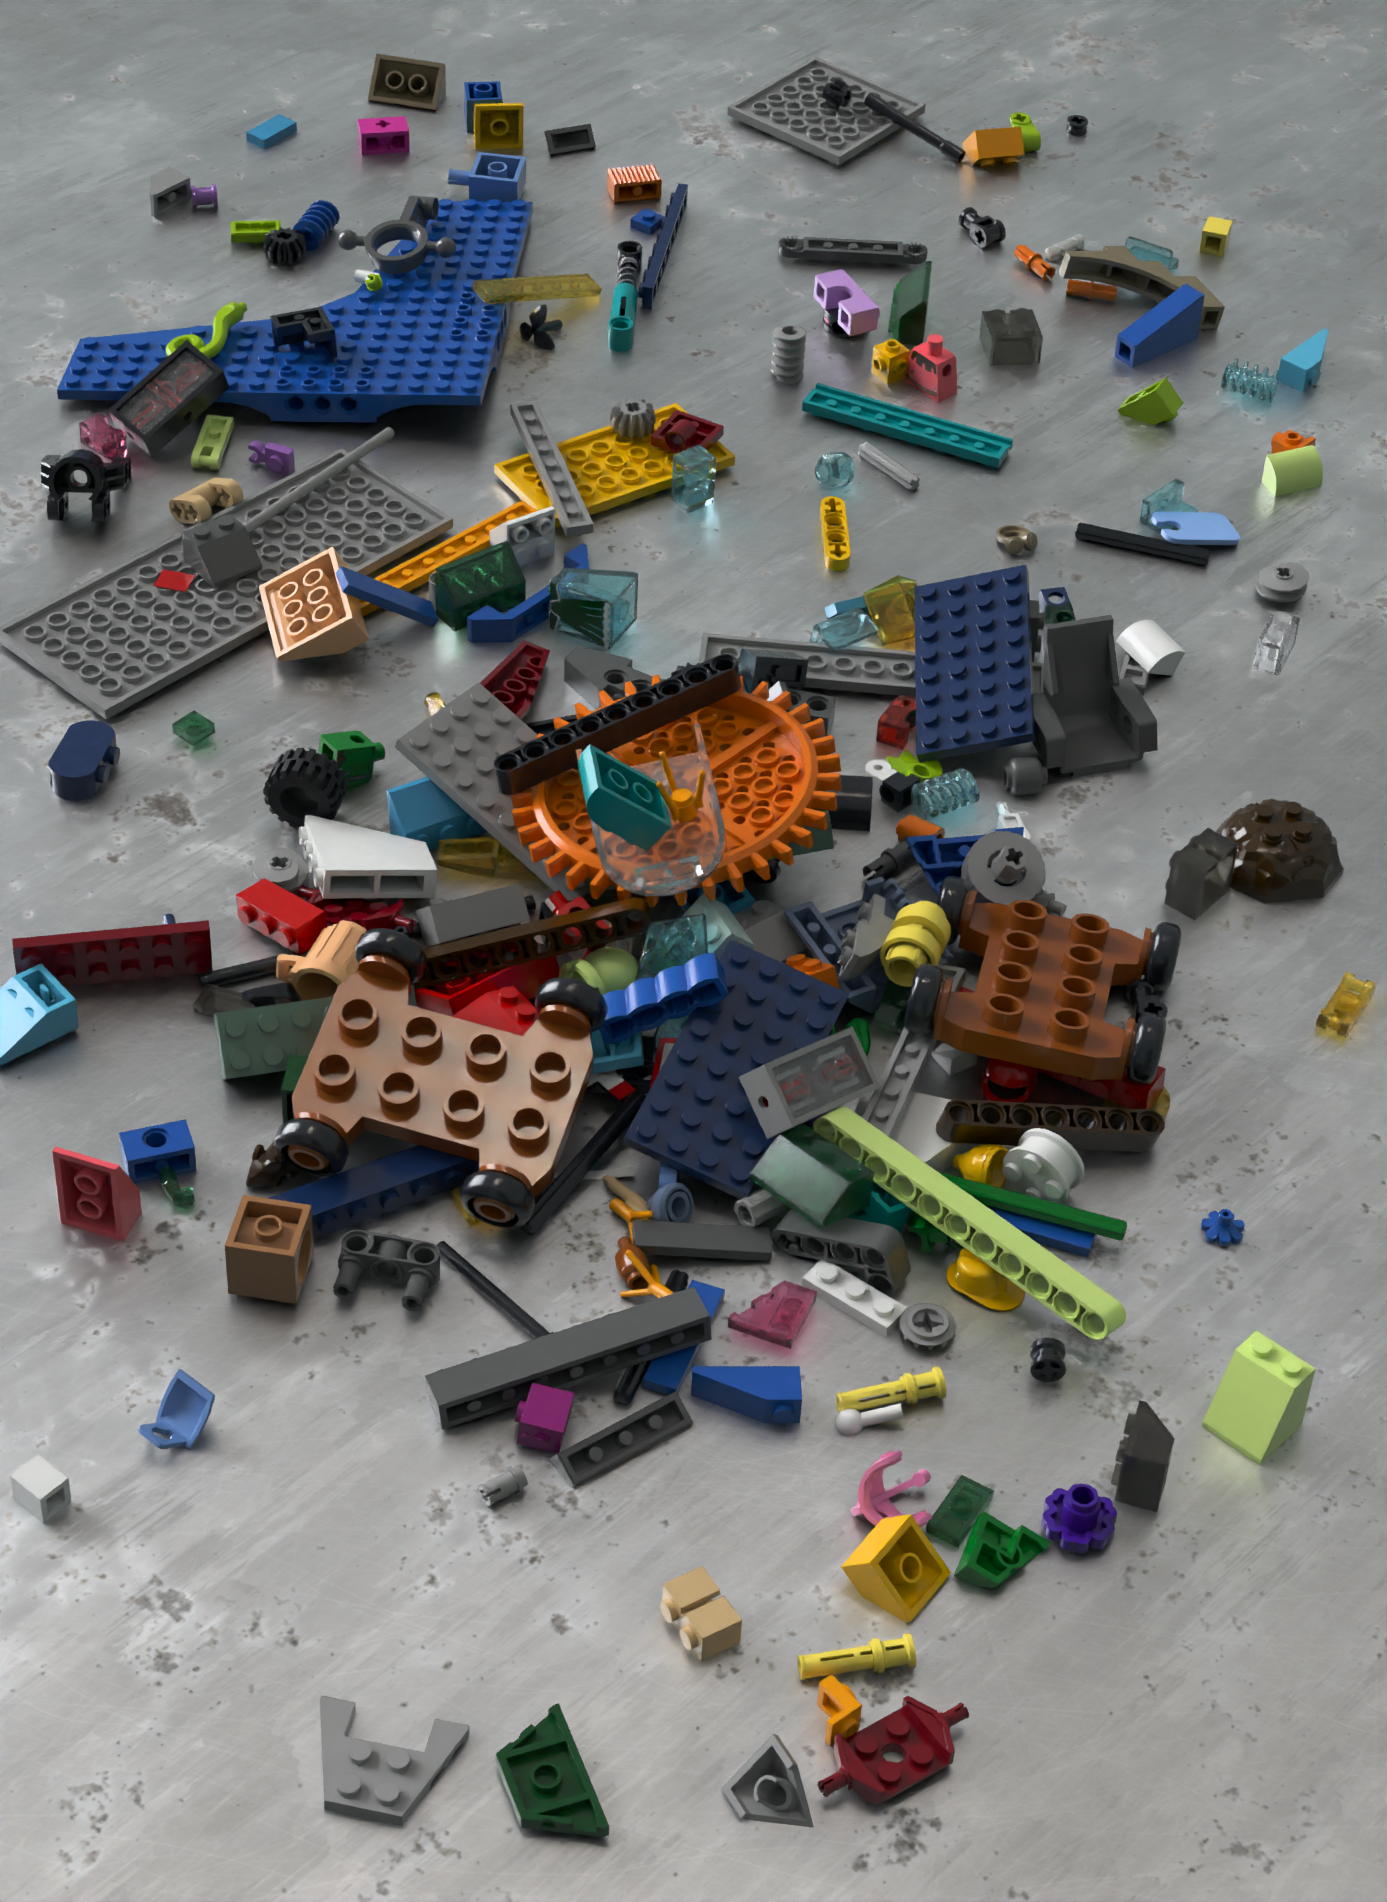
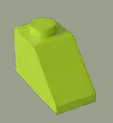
M1164 378L1128 397L1117 411L1121 415L1156 425L1162 421L1168 423L1178 416L1177 411L1183 405V401L1168 379Z

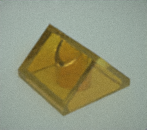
M897 575L864 592L863 596L882 646L915 638L916 580Z

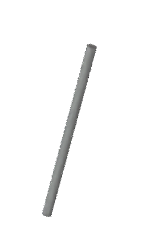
M387 427L243 523L242 525L246 527L248 534L394 436L393 429Z

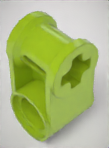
M1022 112L1012 113L1009 119L1011 127L1021 126L1024 152L1039 151L1041 137L1031 117Z

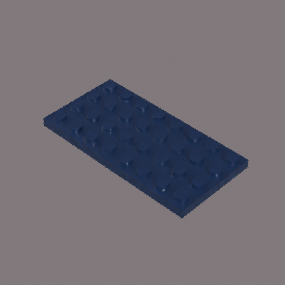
M1026 565L915 586L916 755L919 763L1035 741L1029 572Z
M730 939L719 959L725 971L728 990L727 997L714 1005L697 1007L689 1015L629 1127L622 1144L734 1197L742 1199L750 1194L780 1134L768 1139L766 1138L739 1077L768 1062L829 1037L848 999L849 993Z

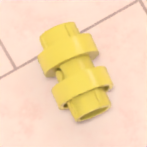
M919 901L903 907L896 915L890 933L887 935L880 951V959L885 968V973L894 983L910 987L915 971L920 964L928 963L938 966L941 955L951 936L950 924L941 907L933 902Z

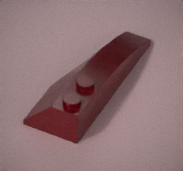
M523 641L480 684L521 720L530 710L550 650Z

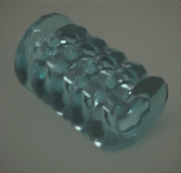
M1236 358L1232 364L1228 363L1226 366L1221 388L1225 389L1230 384V391L1235 392L1240 386V394L1245 395L1249 391L1250 397L1255 398L1259 393L1260 400L1264 401L1269 396L1270 403H1272L1279 384V371L1275 370L1272 376H1269V368L1265 367L1262 373H1259L1258 364L1252 370H1249L1248 361L1242 367H1239V359Z
M963 768L946 773L944 776L940 775L934 779L926 780L923 783L914 784L911 789L913 809L919 818L923 820L927 819V815L934 818L939 813H948L949 809L952 811L957 810L959 805L965 807L968 806L969 802L972 804L977 803L980 798L978 785L974 777Z

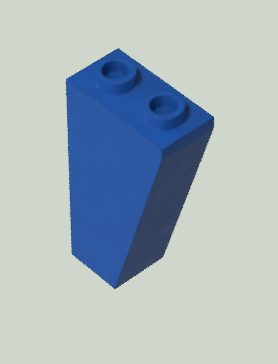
M1188 284L1181 286L1117 335L1114 357L1129 367L1134 368L1198 339L1205 295Z

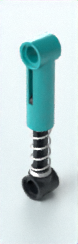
M624 241L617 246L618 279L612 294L607 343L608 347L616 352H626L633 347L638 299L636 282L637 275L642 270V245L635 241Z

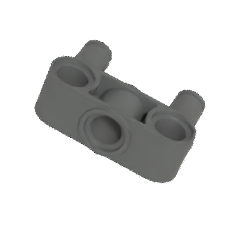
M363 1230L349 1231L341 1238V1253L338 1258V1268L340 1271L333 1286V1292L342 1299L352 1298L359 1277L387 1284L406 1285L402 1297V1306L410 1311H419L427 1289L438 1284L440 1280V1250L435 1244L426 1241Z

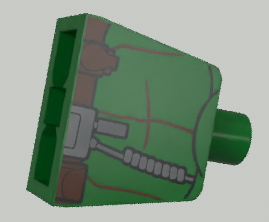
M361 731L320 735L318 753H325L328 755V759L335 760L338 763L337 768L343 769L345 773L343 778L347 779L348 783L347 791L369 782L372 778L374 762L385 758L383 745L380 742L373 743Z

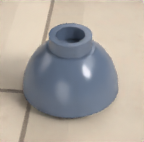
M669 1183L659 1188L649 1198L647 1206L648 1210L653 1212V1217L656 1221L688 1223L693 1213V1198L690 1190L684 1184Z

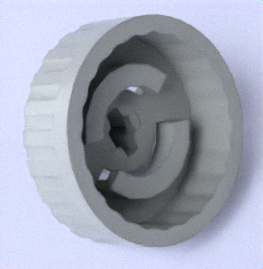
M996 831L979 838L966 855L961 868V878L967 882L968 892L971 890L977 891L975 903L1010 905L1017 900L1033 901L1040 892L1046 875L1045 863L1037 847L1027 838L1010 831ZM996 880L1002 884H1012L1015 881L1017 882L1012 886H1001L994 881Z

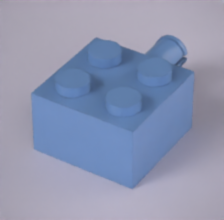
M478 152L471 171L449 169L448 184L469 186V199L480 202H487L492 199H497L501 202L520 200L526 184V157Z

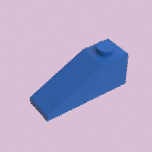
M692 1366L691 1395L763 1423H800L802 1407L800 1366Z

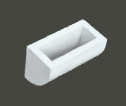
M1141 620L1132 624L1122 632L1116 641L1151 674L1173 676L1185 654V651L1153 620Z

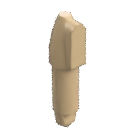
M610 1175L603 1176L602 1180L607 1189L625 1202L626 1205L634 1211H649L647 1203L640 1195L631 1191L616 1178Z

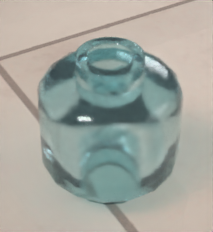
M844 452L823 454L815 466L817 480L823 487L829 489L847 486L852 482L855 475L854 462Z

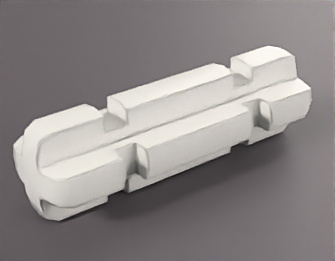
M1076 234L1046 248L1044 256L1050 262L1064 257L1066 251H1076L1083 248L1086 239L1084 236Z

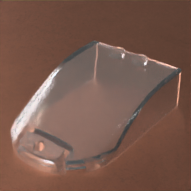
M700 724L694 725L698 752L667 759L677 788H686L694 796L696 794L700 770H705L706 772L702 796L704 806L697 808L698 813L694 819L687 822L674 821L668 808L672 827L648 851L636 845H630L622 837L612 832L604 831L590 819L599 861L603 870L613 882L630 892L645 896H668L687 891L708 878L717 868L723 857L726 846L724 822ZM582 749L576 750L578 761L582 754ZM661 760L630 766L655 781L662 782L670 797L672 796Z

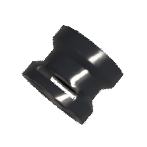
M1048 1337L1034 1341L1030 1346V1357L1033 1360L1030 1367L1032 1376L1042 1382H1054L1061 1379L1066 1372V1365L1063 1361L1065 1358L1064 1344L1058 1339Z

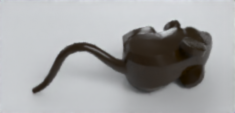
M275 1140L266 1150L263 1145L258 1144L253 1152L246 1186L253 1188L256 1186H266L271 1183L273 1187H278L281 1184L282 1177L285 1176L290 1179L302 1171L290 1166L278 1155L274 1147Z

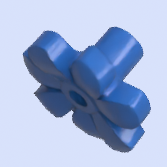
M1222 1209L1219 1213L1217 1211L1210 1212L1208 1219L1204 1218L1202 1220L1201 1229L1206 1232L1204 1239L1207 1242L1214 1243L1218 1239L1221 1246H1229L1230 1242L1239 1244L1242 1241L1243 1234L1241 1232L1244 1230L1245 1224L1242 1220H1234L1235 1216L1230 1210Z

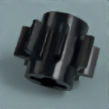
M837 78L834 83H827L822 93V98L826 100L825 104L837 111L840 106L846 107L852 96L851 90L848 89L849 85Z

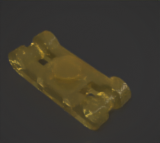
M1346 972L1328 1004L1321 1010L1316 1021V1027L1324 1030L1330 1028L1337 1031V1035L1347 1038L1371 1000L1377 983L1366 980V982L1356 979L1355 974ZM1352 990V991H1355V992L1360 993V994L1357 995V994H1354V993H1352V992H1350V991Z

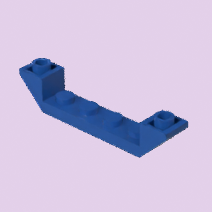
M582 543L564 555V576L553 582L555 589L556 585H558L560 601L551 603L561 602V599H578L589 592V562L586 544ZM550 584L505 614L488 605L467 617V640L471 643L513 642L550 617V609L553 607L551 605H556L551 604L550 601L558 600H550Z

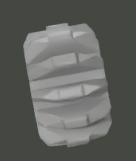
M623 398L622 402H615L610 413L613 432L620 434L622 438L628 436L631 439L633 437L641 439L643 435H650L656 423L655 410H653L652 404L646 403L645 399L636 400L635 398L631 400Z

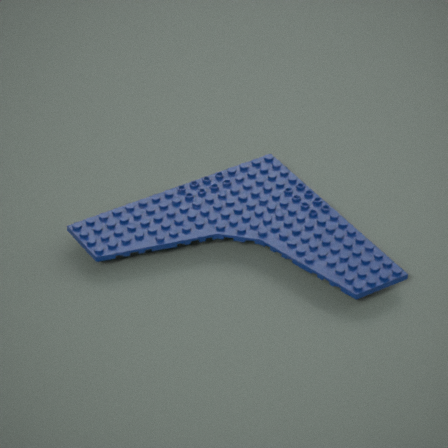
M474 199L464 201L439 200L437 219L428 220L425 230L428 234V241L437 242L444 237L452 239L456 245L454 255L449 258H442L437 252H429L425 261L419 267L402 274H388L375 269L373 272L379 273L383 282L380 290L371 292L367 289L366 284L363 283L355 293L323 305L322 308L335 329L338 355L336 358L331 357L323 342L310 344L309 341L275 346L273 343L271 319L236 323L228 330L227 340L223 349L210 359L224 371L230 387L214 402H228L248 406L269 415L271 421L376 423L378 416L388 411L411 405H481L490 372H497L510 323L512 290L533 213V202H526L524 200L501 202L497 199L487 202H480ZM401 240L387 256L407 254L413 251L418 243L410 240ZM213 325L80 339L57 388L58 399L120 400L167 358L166 346L171 340L182 335H196L203 340L204 346H206L212 339Z

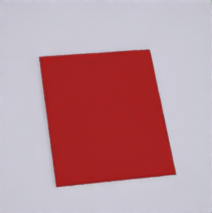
M163 569L153 586L186 592L196 575Z

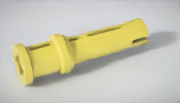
M937 1366L933 1367L930 1372L917 1375L904 1373L897 1381L872 1385L843 1393L838 1392L835 1394L838 1412L850 1408L861 1411L902 1401L906 1404L914 1405L917 1404V1400L933 1396H937L939 1399L945 1398L946 1384L942 1370Z
M906 1633L903 1635V1638L880 1641L879 1638H874L868 1642L867 1646L798 1655L797 1664L801 1680L872 1669L873 1672L884 1673L885 1668L907 1665L908 1668H915L916 1652L912 1635Z

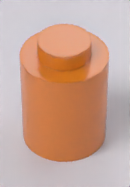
M910 814L906 818H901L898 822L896 834L898 835V842L901 843L906 837L936 835L937 839L944 838L945 830L940 826Z

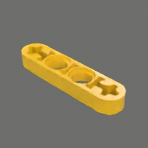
M825 497L820 503V523L825 565L833 571H843L849 567L851 556L845 502L839 497Z

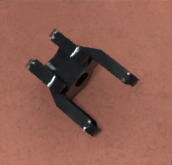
M85 449L71 450L62 457L61 455H46L41 460V486L50 491L47 499L48 520L63 521L67 517L69 510L68 492L93 493L89 498L92 501L91 522H105L110 516V491L125 488L131 480V458L115 457L111 463H104L100 456ZM75 470L85 472L87 475L86 483L76 481L74 478Z

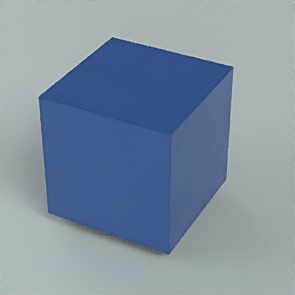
M500 81L464 82V116L467 132H474L475 104L503 103Z

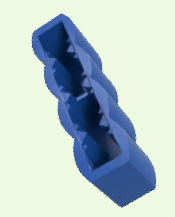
M706 953L688 961L685 965L673 966L661 971L655 978L640 979L630 984L625 990H615L602 995L605 998L608 1013L599 1031L608 1044L625 1041L637 1031L652 1030L662 1025L667 1019L684 1017L692 1013L697 1007L714 1005L726 998L728 990L725 971L716 954Z

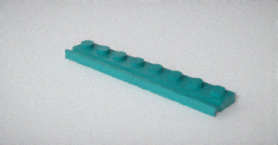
M820 383L816 384V388L812 389L802 402V411L811 413L814 416H822L836 420L838 423H846L860 427L863 430L884 434L890 438L908 441L914 445L932 448L938 452L953 454L962 459L983 463L986 466L999 468L1013 445V439Z

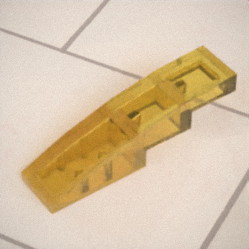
M494 837L439 840L436 863L439 866L491 878L542 881Z

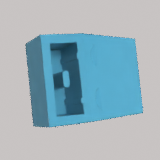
M38 964L13 976L0 988V1065L79 1028L76 999L42 964Z

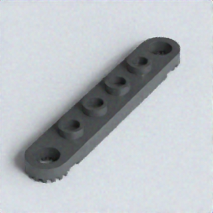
M789 236L780 239L778 246L779 254L786 258L810 259L812 261L879 262L888 265L895 263L921 264L927 260L928 252L925 245L921 243L917 245L916 242L915 244H903V242L816 237H804V239L796 237L794 239L793 236L791 238Z

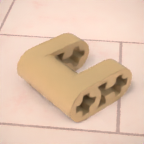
M215 477L171 499L169 509L177 521L197 524L211 517V507H230L242 501L244 495L240 485L235 480Z

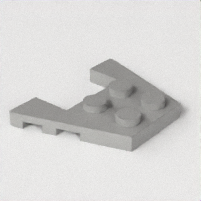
M321 1695L320 1717L325 1810L402 1826L430 1790V1784L441 1770L444 1771L452 1761L454 1752L460 1745L463 1746L469 1738V1725L440 1719L434 1720L424 1752L347 1737L356 1712L355 1702Z

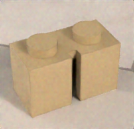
M703 1566L664 1583L663 1597L660 1602V1609L664 1618L669 1623H674L679 1630L684 1646L688 1650L692 1649L700 1661L739 1644L742 1619L725 1596L715 1600L711 1599L720 1595V1589Z

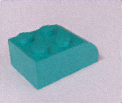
M590 744L580 755L578 768L588 816L604 831L612 832L622 837L630 845H636L648 851L672 827L667 804L656 786L657 781Z

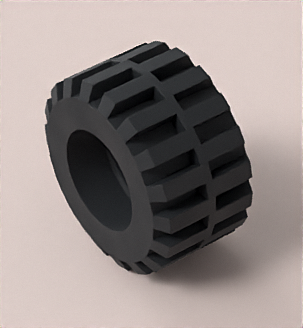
M297 748L296 751L290 749L286 751L285 755L281 754L263 788V794L266 795L264 801L266 805H270V812L277 814L278 820L289 823V826L293 828L296 826L304 827L305 815L333 820L346 795V787L348 785L347 779L343 778L345 775L343 769L337 768L338 763L335 760L328 759V755L325 753H316V750L311 748L309 751H306L304 748Z

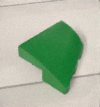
M983 1511L977 1516L954 1577L973 1585L995 1588L1047 1549L1050 1541L1023 1525L1014 1530Z

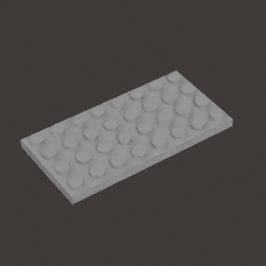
M479 682L397 740L395 748L554 892L560 890L567 900H574L578 896L585 898L591 894L587 893L585 880L574 890L568 889L565 874L571 869L570 867L553 878L547 875L545 861L554 856V854L534 863L531 860L529 846L534 843L525 846L521 845L518 828L521 827L515 828L512 810L518 808H513L511 795L500 792L494 769V761L498 756L536 739L537 734Z

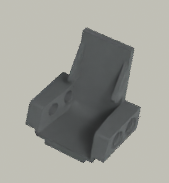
M1111 615L1044 626L1043 692L1033 693L1035 741L1032 743L1047 769L1059 767L1062 774L1070 773L1073 778L1128 769L1129 763L1143 759L1144 752L1158 750L1157 720L1132 679L1119 680L1113 635L1114 619Z

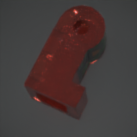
M902 695L894 699L878 719L876 741L901 750L905 748L908 743L909 730L916 726V698Z

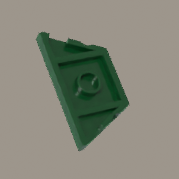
M555 1704L548 1709V1716L535 1727L530 1724L520 1733L516 1741L508 1743L496 1753V1765L520 1827L598 1837L609 1836V1824L561 1707L559 1704Z

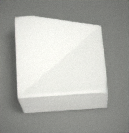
M944 1042L931 1055L950 1076L977 1065L978 1055L959 1051Z

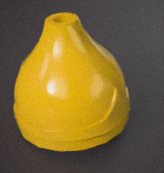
M997 1144L975 1146L966 1153L955 1155L953 1167L961 1172L964 1179L1002 1188L1006 1181V1177L1002 1173L1003 1159L1008 1151L1005 1147Z

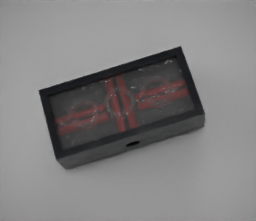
M186 340L108 411L115 427L152 458L230 387L224 371Z

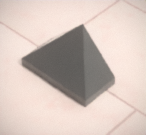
M591 124L544 132L550 155L596 147Z

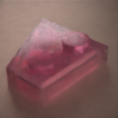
M784 1280L773 1287L768 1294L760 1295L752 1300L751 1307L741 1314L736 1312L730 1314L728 1317V1328L791 1349L816 1302L817 1291Z

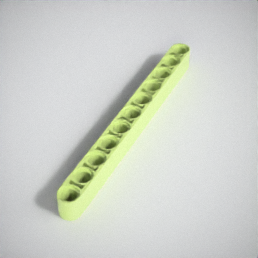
M839 1106L814 1121V1136L823 1146L1089 1338L1101 1340L1125 1323L1126 1311L1117 1299L851 1109Z

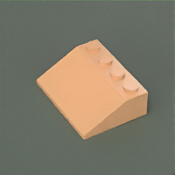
M334 547L321 552L259 586L278 661L341 654L369 640L358 598L343 593L335 574L341 566L348 568V566Z

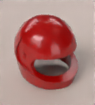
M988 1057L987 1067L982 1078L984 1100L1027 1103L1038 1077L1037 1068ZM993 1081L998 1085L1008 1088L1026 1087V1091L1019 1098L1005 1100L996 1097L989 1090L987 1084Z

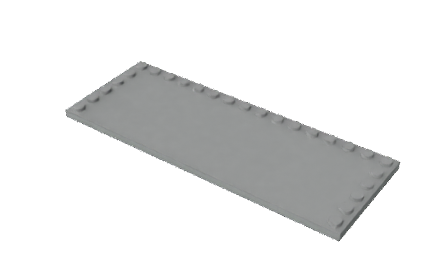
M340 448L184 531L228 514L233 515L243 524L347 455L348 452ZM358 460L249 533L262 563L261 570L213 588L184 561L182 532L1 626L0 644L104 719H108L269 630L259 590L260 585L331 547L335 548L350 570L366 576L453 528V518L366 463ZM163 569L196 575L186 592L153 586Z

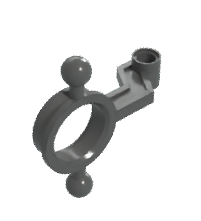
M409 196L399 220L381 223L374 227L367 236H357L352 230H344L338 236V243L342 249L353 250L356 246L365 247L373 266L379 271L388 274H402L416 269L425 261L429 252H437L440 257L449 258L456 251L455 242L448 237L441 238L437 242L428 241V234L425 228L428 220L437 219L439 211L437 197ZM395 240H410L418 243L413 251L400 256H385L377 252L382 245Z

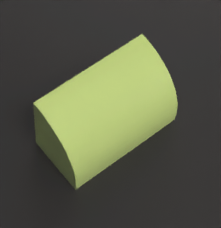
M1313 445L1266 455L1262 483L1275 497L1322 485V463Z

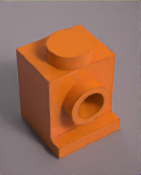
M1291 430L1285 433L1277 432L1271 441V454L1310 445L1315 446L1316 438L1311 436L1307 439Z

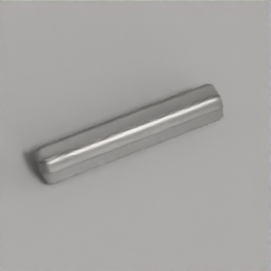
M869 442L859 446L858 454L902 486L910 491L919 487L920 478L881 450Z

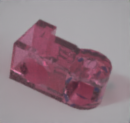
M99 412L79 423L81 444L109 460H113L115 457L126 456V434L123 430L113 428L107 424V416Z

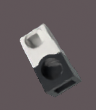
M871 760L866 764L865 777H873L872 795L896 812H900L919 800L920 778L912 773L905 777L895 769H892L891 765L884 760Z

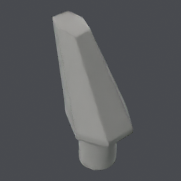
M1054 893L1037 895L1033 902L1045 907L1047 912L1050 911L1059 916H1063L1067 905L1055 900Z

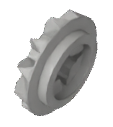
M919 1303L908 1307L902 1313L899 1323V1331L903 1333L904 1341H912L915 1348L921 1345L927 1346L930 1351L936 1345L944 1348L948 1340H953L956 1323L951 1313L945 1308L932 1303ZM924 1320H927V1324L932 1329L931 1333L925 1332L924 1327H922Z

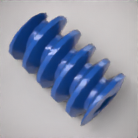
M318 200L310 205L293 227V230L297 229L304 235L306 250L312 251L319 247L339 222V211L332 203L325 200Z

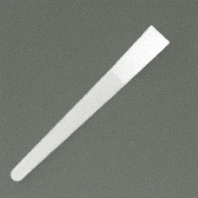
M634 1165L608 1170L589 1171L583 1179L602 1180L603 1176L606 1175L614 1178L635 1176ZM555 1172L553 1178L556 1179L561 1172Z

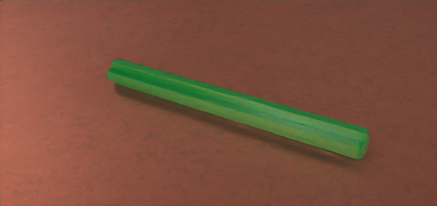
M939 1172L984 1205L1119 1241L1125 1237L1127 1222L1124 1220Z

